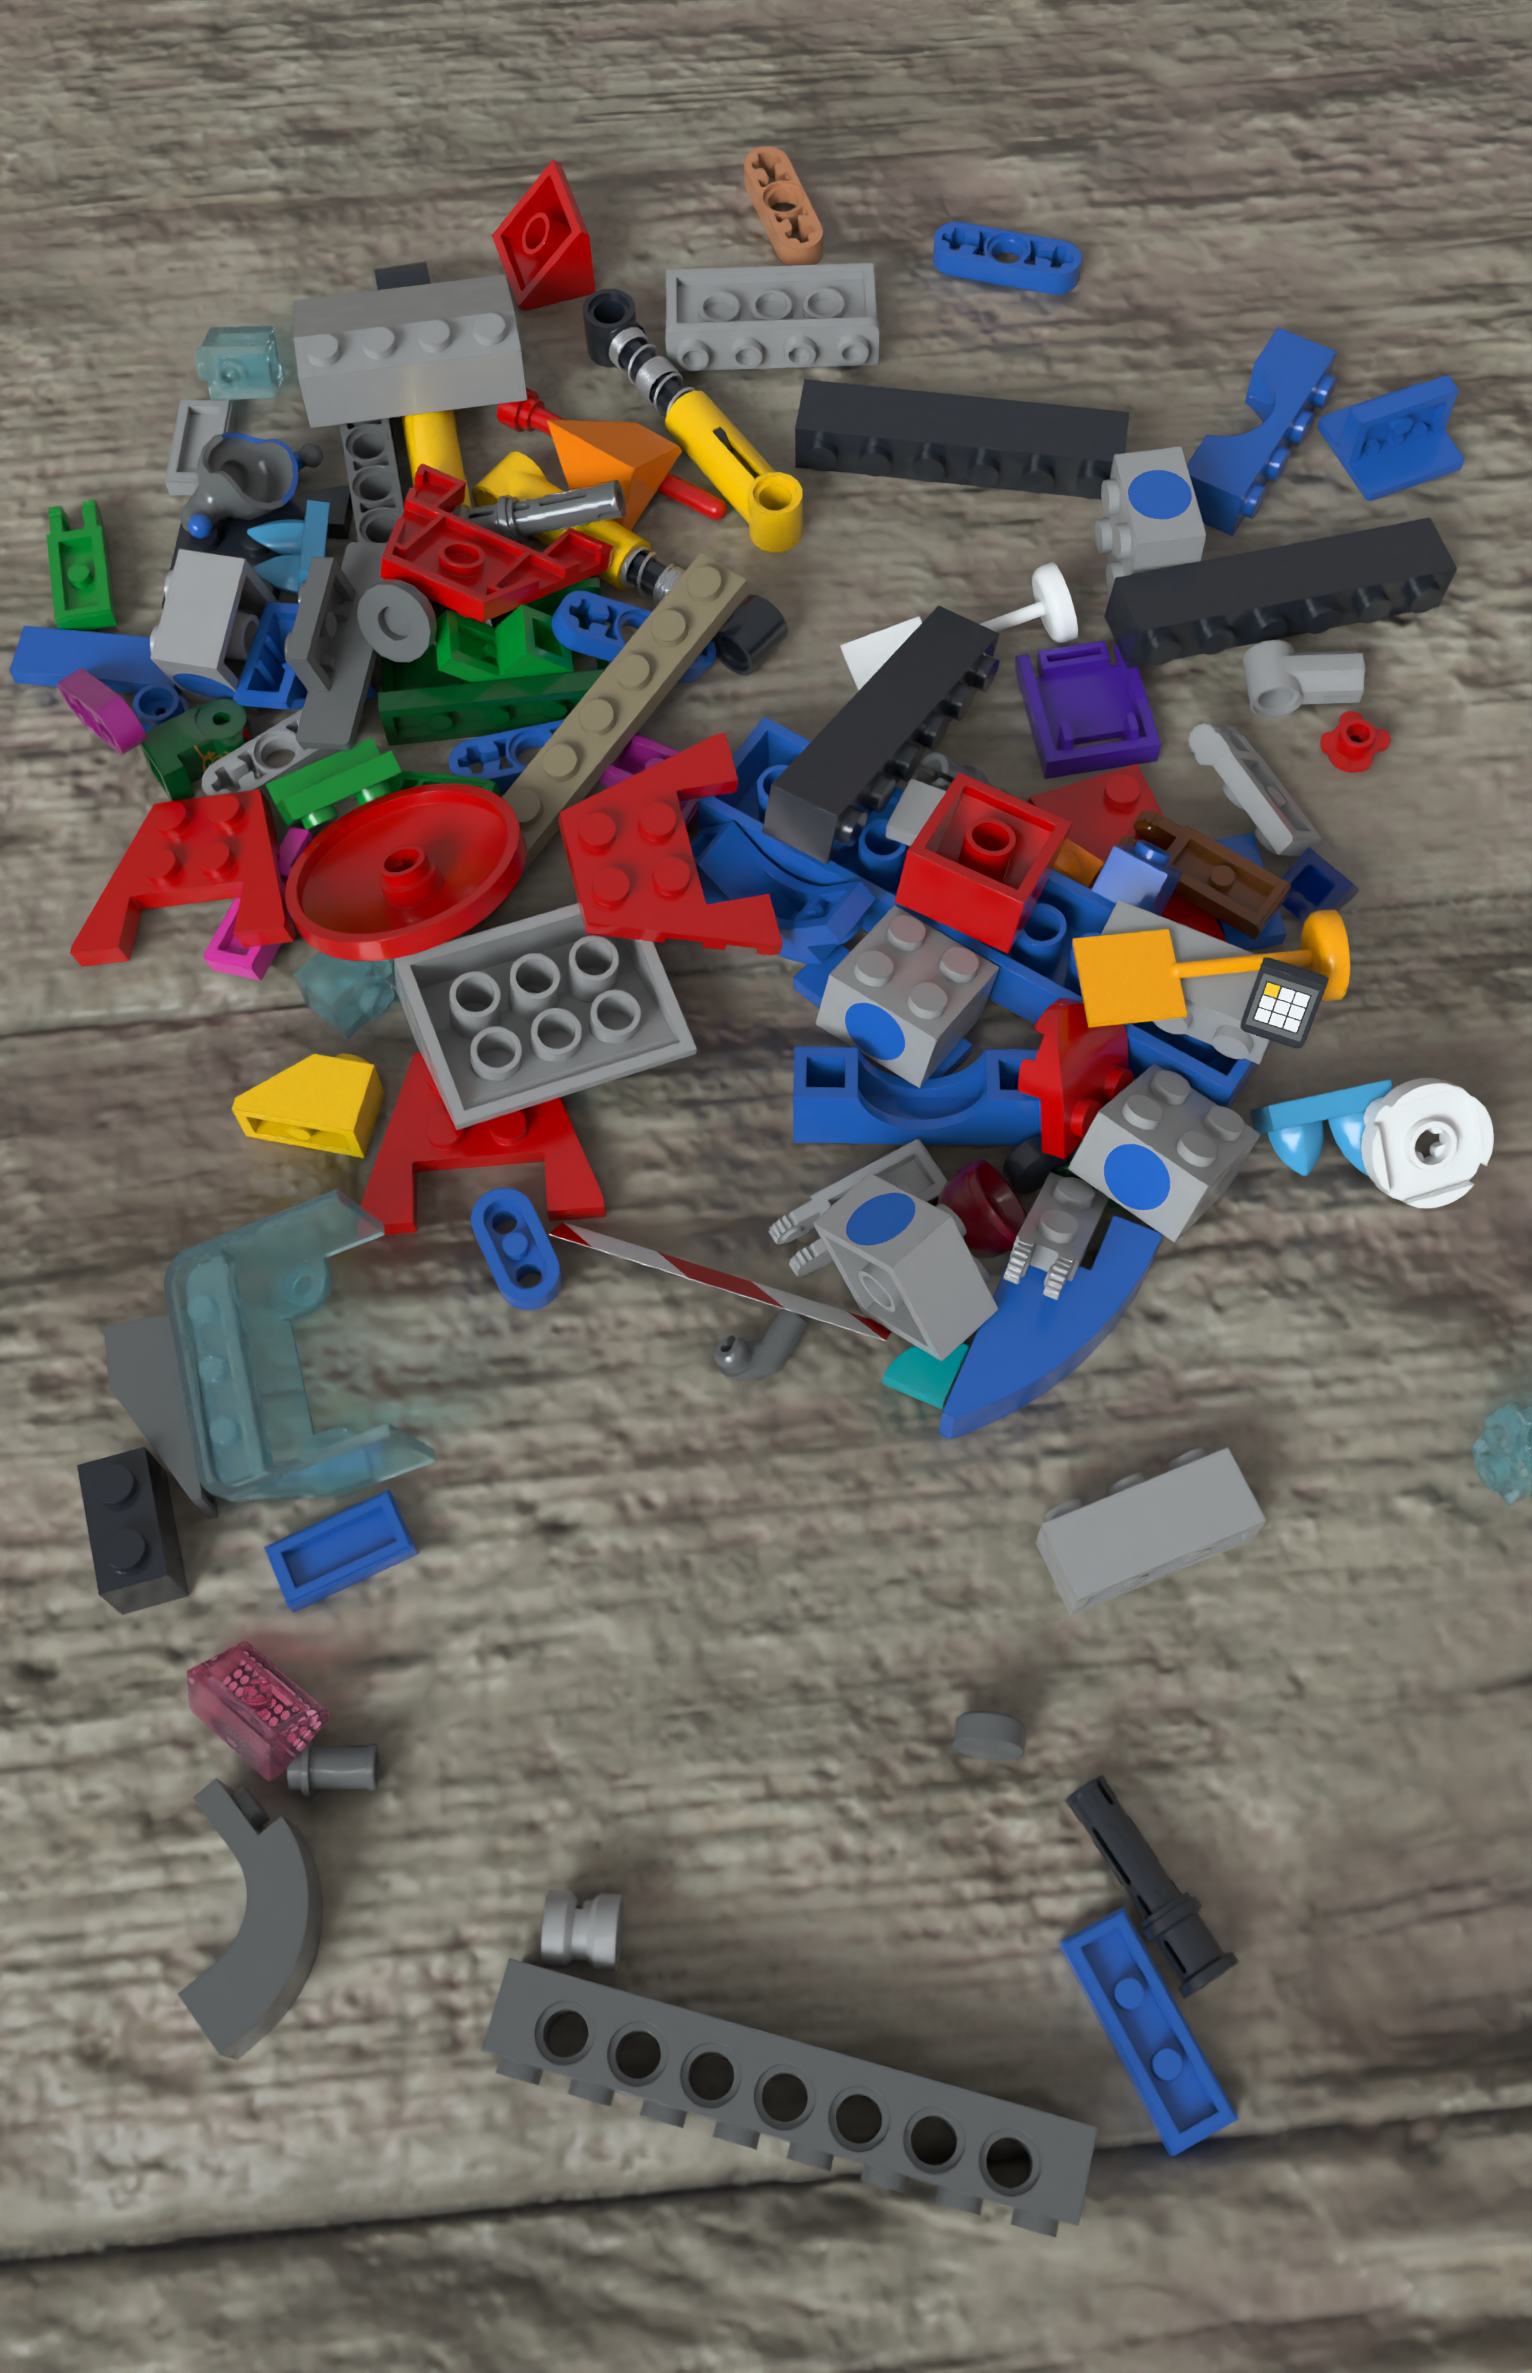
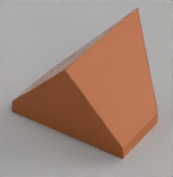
M547 420L569 490L618 480L619 486H622L625 495L626 516L611 520L631 531L681 454V448L636 422Z

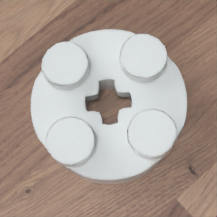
M1419 1078L1405 1082L1391 1090L1385 1097L1372 1101L1364 1113V1124L1366 1127L1362 1135L1361 1151L1366 1172L1382 1192L1417 1208H1436L1458 1200L1473 1187L1474 1184L1469 1180L1476 1174L1480 1163L1487 1166L1491 1157L1494 1133L1489 1113L1485 1106L1475 1097L1469 1095L1463 1088L1448 1081L1437 1078ZM1425 1130L1439 1134V1141L1430 1145V1155L1423 1158L1422 1153L1415 1150L1417 1139Z

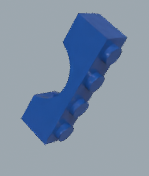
M1277 328L1254 363L1245 403L1257 413L1263 424L1241 435H1206L1187 463L1203 524L1233 536L1245 516L1251 519L1256 516L1267 492L1265 485L1268 480L1271 479L1275 482L1279 480L1290 458V446L1292 443L1302 444L1314 419V413L1312 412L1315 407L1324 409L1333 394L1337 377L1332 376L1331 371L1337 351Z
M794 1046L793 1143L908 1144L916 1139H920L923 1145L1019 1146L1027 1139L1041 1134L1040 1098L1018 1092V1076L1021 1062L1025 1059L1034 1061L1038 1050L985 1049L981 1056L967 1068L948 1076L927 1079L918 1088L902 1077L888 1074L873 1066L863 1056L858 1047Z

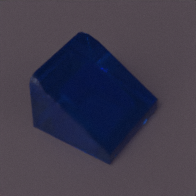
M1310 847L1303 852L1281 878L1291 886L1288 896L1282 905L1303 923L1315 911L1332 909L1338 912L1359 892V889L1349 879Z

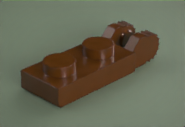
M1153 810L1142 811L1133 823L1135 825L1133 828L1140 838L1168 852L1171 855L1168 865L1183 872L1173 893L1254 940L1258 938L1288 896L1291 886L1287 881L1188 825L1182 827L1165 816L1161 817L1159 813H1154ZM1125 836L1116 845L1130 844L1135 847L1139 839Z

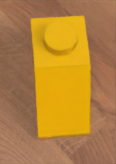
M344 1053L338 1054L336 1057L312 1054L237 1096L234 1100L232 1111L247 1137L365 1158L385 1091L375 1065L370 1064L365 1059Z

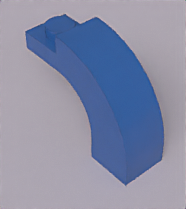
M734 821L704 827L690 843L706 904L769 894L783 943L778 956L806 964H823L837 945L847 942L857 934L864 922L861 917L876 899L862 881L830 886H815L788 875L770 862Z

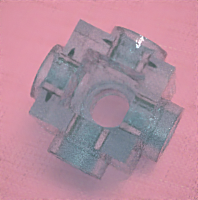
M1513 1402L1483 1420L1482 1424L1486 1431L1470 1448L1475 1456L1474 1465L1480 1479L1491 1491L1498 1492L1508 1507L1529 1496L1532 1498V1406L1523 1410L1518 1402Z

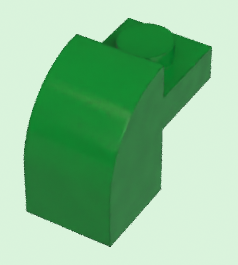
M523 604L495 628L463 617L450 610H446L436 619L438 670L476 683L572 673L574 671L571 650L563 646L556 639L552 631V616Z

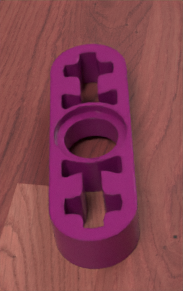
M83 668L78 669L56 683L66 703L79 721L120 755H124L148 740L142 725L123 698Z

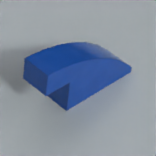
M1114 1215L1092 1269L1088 1270L1079 1266L1073 1280L1066 1281L1058 1300L1043 1295L1045 1289L1044 1281L1048 1272L1032 1265L1029 1266L1025 1277H1022L1018 1284L1003 1279L1010 1261L1009 1258L993 1295L999 1310L984 1322L976 1333L942 1411L939 1434L952 1439L1002 1419L1051 1390L1079 1367L1113 1331L1137 1296L1155 1259L1163 1234Z

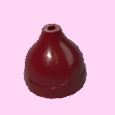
M980 1158L969 1162L944 1185L938 1196L937 1205H946L963 1222L967 1232L963 1239L970 1253L975 1258H994L1006 1253L1008 1250L1012 1251L1016 1237L1027 1218V1214L1009 1183L990 1163Z

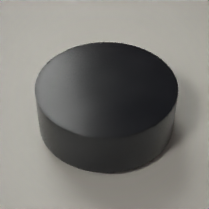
M1041 1134L1027 1139L1010 1153L1004 1163L1003 1175L1017 1193L1029 1194L1043 1187L1050 1172L1058 1175L1065 1167L1068 1156L1062 1159L1042 1152Z

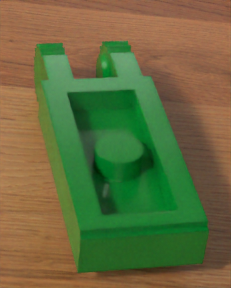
M95 499L83 501L82 515L85 526L82 529L71 530L70 521L63 506L49 507L48 509L50 534L46 535L54 618L58 629L90 631L117 626L108 540L104 531L102 515Z

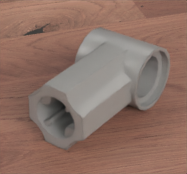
M1270 640L1254 645L1243 656L1250 710L1254 715L1261 718L1272 719L1286 716L1298 709L1302 704L1360 702L1364 692L1365 663L1363 653H1358L1357 650L1295 653L1291 644L1280 640Z

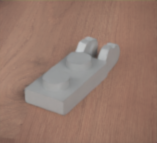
M1210 722L1198 723L1196 727L1193 726L1192 732H1189L1190 737L1187 738L1189 740L1188 746L1191 748L1190 752L1195 753L1194 757L1200 765L1213 766L1225 782L1222 785L1223 792L1235 806L1248 813L1257 826L1255 828L1257 839L1267 850L1276 855L1307 857L1321 844V836L1260 754L1255 752L1243 735H1239L1240 730H1236L1234 726L1225 724L1218 726Z
M916 1139L811 1195L808 1203L779 1218L773 1223L768 1232L777 1245L787 1244L809 1233L815 1227L813 1222L869 1173L895 1186L898 1183L905 1184L920 1199L935 1207L937 1206L938 1196L948 1181L920 1139ZM820 1238L793 1255L789 1265L797 1277H802L831 1263L833 1259Z
M1050 1172L1016 1237L1003 1279L1018 1284L1020 1279L1025 1277L1029 1266L1032 1265L1048 1272L1044 1281L1045 1289L1043 1295L1058 1300L1066 1281H1072L1103 1216L1109 1197L1101 1191L1093 1189L1090 1184L1081 1179L1062 1177Z

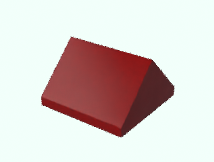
M553 159L492 234L516 303L519 308L525 311L591 295L596 292L589 233L562 165Z

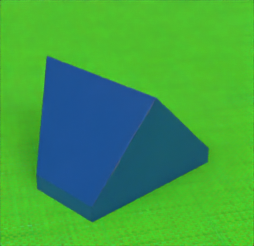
M266 602L233 698L237 705L287 710L304 707L308 690L285 660L284 650L286 637L293 630L299 604ZM370 684L366 699L378 698V694Z

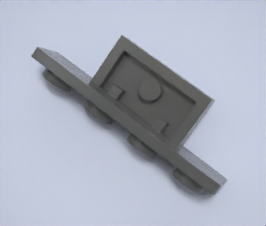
M349 543L346 547L341 568L335 558L312 557L307 579L302 582L299 589V608L293 630L288 633L284 647L285 660L308 690L295 737L302 748L351 750L354 746L378 654L368 644L360 630L357 611L359 600L366 590L385 580L380 577L381 559L387 543Z

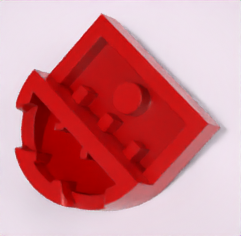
M1070 998L1058 999L1040 1016L1034 1029L1044 1034L1036 1059L1034 1061L1023 1060L1018 1076V1092L1040 1098L1042 1152L1065 1159L1083 1141L1098 1111L1133 1082V1073L1128 1069V1036L1123 1024L1088 1028L1084 1003Z

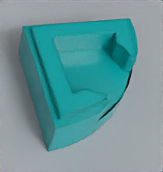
M961 1343L943 1361H940L919 1347L913 1346L901 1353L889 1365L883 1375L882 1384L943 1410L969 1352V1345Z

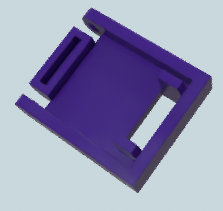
M1105 640L1038 651L1037 668L1039 677H1035L1029 654L1016 656V677L1044 779L1150 763L1158 760L1161 742L1138 667L1127 669L1116 642L1114 645L1116 665L1110 666V657ZM1116 738H1121L1122 740L1116 742L1073 748V745L1084 743H1091Z

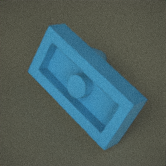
M307 500L305 520H276L248 529L247 534L270 550L283 555L254 566V571L260 578L283 592L299 595L300 586L307 579L312 557H326L330 503Z
M1391 1079L1250 1110L1254 1130L1260 1134L1268 1132L1269 1140L1280 1159L1295 1172L1306 1176L1314 1168L1321 1154L1324 1141L1322 1120L1328 1119L1334 1139L1345 1157L1357 1169L1368 1175L1364 1167L1361 1151L1362 1135L1366 1127L1364 1124V1113L1372 1101L1385 1097L1393 1090Z

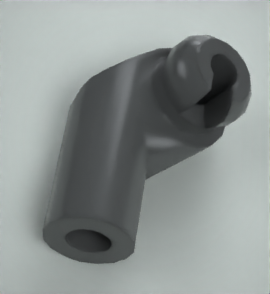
M781 1309L762 1339L745 1341L743 1338H735L733 1335L727 1336L716 1345L714 1359L723 1375L738 1382L775 1375L784 1367L808 1325L797 1314Z

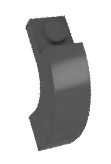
M216 1778L193 1798L240 1864L247 1890L246 1910L241 1928L229 1949L211 1967L181 1990L178 1996L219 2055L238 2060L281 2021L300 1995L311 1973L318 1952L323 1922V1895L314 1857L298 1827L285 1817L280 1816L266 1829L262 1830L261 1827L270 1820V1817L250 1790L243 1786L235 1793L234 1790Z

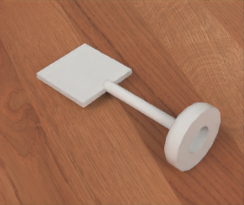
M1054 562L1042 565L1033 573L1032 588L1036 603L980 623V625L995 632H1000L1041 617L1047 633L1055 642L1063 643L1078 637V625L1073 602L1063 575ZM919 616L840 645L858 691L922 624Z

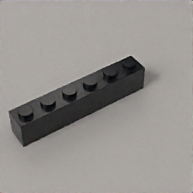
M804 379L795 426V468L1025 491L1036 494L1044 493L1101 499L1103 480H1110L1114 455L1125 453L1130 412Z
M1429 517L1116 577L1104 617L1127 669L1150 664L1158 666L1175 659L1200 654L1214 655L1225 649L1255 643L1259 644L1263 641L1277 640L1305 633L1319 634L1330 628L1360 622L1369 624L1381 618L1410 612L1423 613L1432 608L1439 607L1457 571V567Z
M938 605L771 784L762 832L825 864L830 862L844 844L849 847L853 846L860 837L869 815L873 811L880 814L885 809L891 799L895 785L900 780L908 782L912 778L921 761L922 754L927 748L932 751L936 750L945 736L949 723L953 719L957 721L962 720L972 703L974 694L978 690L986 692L990 687L1000 663L999 659L993 657L1000 633Z

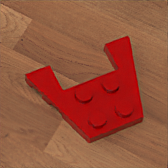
M422 463L418 466L415 473L413 489L409 488L405 498L402 516L397 518L382 555L380 577L385 580H402L414 585L428 599L453 609L463 617L473 618L483 623L516 609L521 604H528L608 570L612 565L614 546L569 527L544 552L533 550L451 514L456 506L464 502L466 482Z
M726 733L715 734L560 812L559 827L586 934L665 943L666 938L701 942L703 948L726 950V946L730 945L757 949L756 954L772 956L780 954L783 943L769 894L706 904L679 801L736 792L738 778Z
M257 789L155 803L73 942L70 954L82 967L130 961L142 910L240 898L233 934L244 947L294 942L296 933L294 923L288 917L285 902L286 884L280 876L277 859L281 857L271 805L262 791Z
M413 1053L356 1216V1228L360 1237L417 1232L416 1174L426 1171L545 1162L546 1201L549 1221L606 1217L604 1197L560 1097L456 1130L421 1053Z

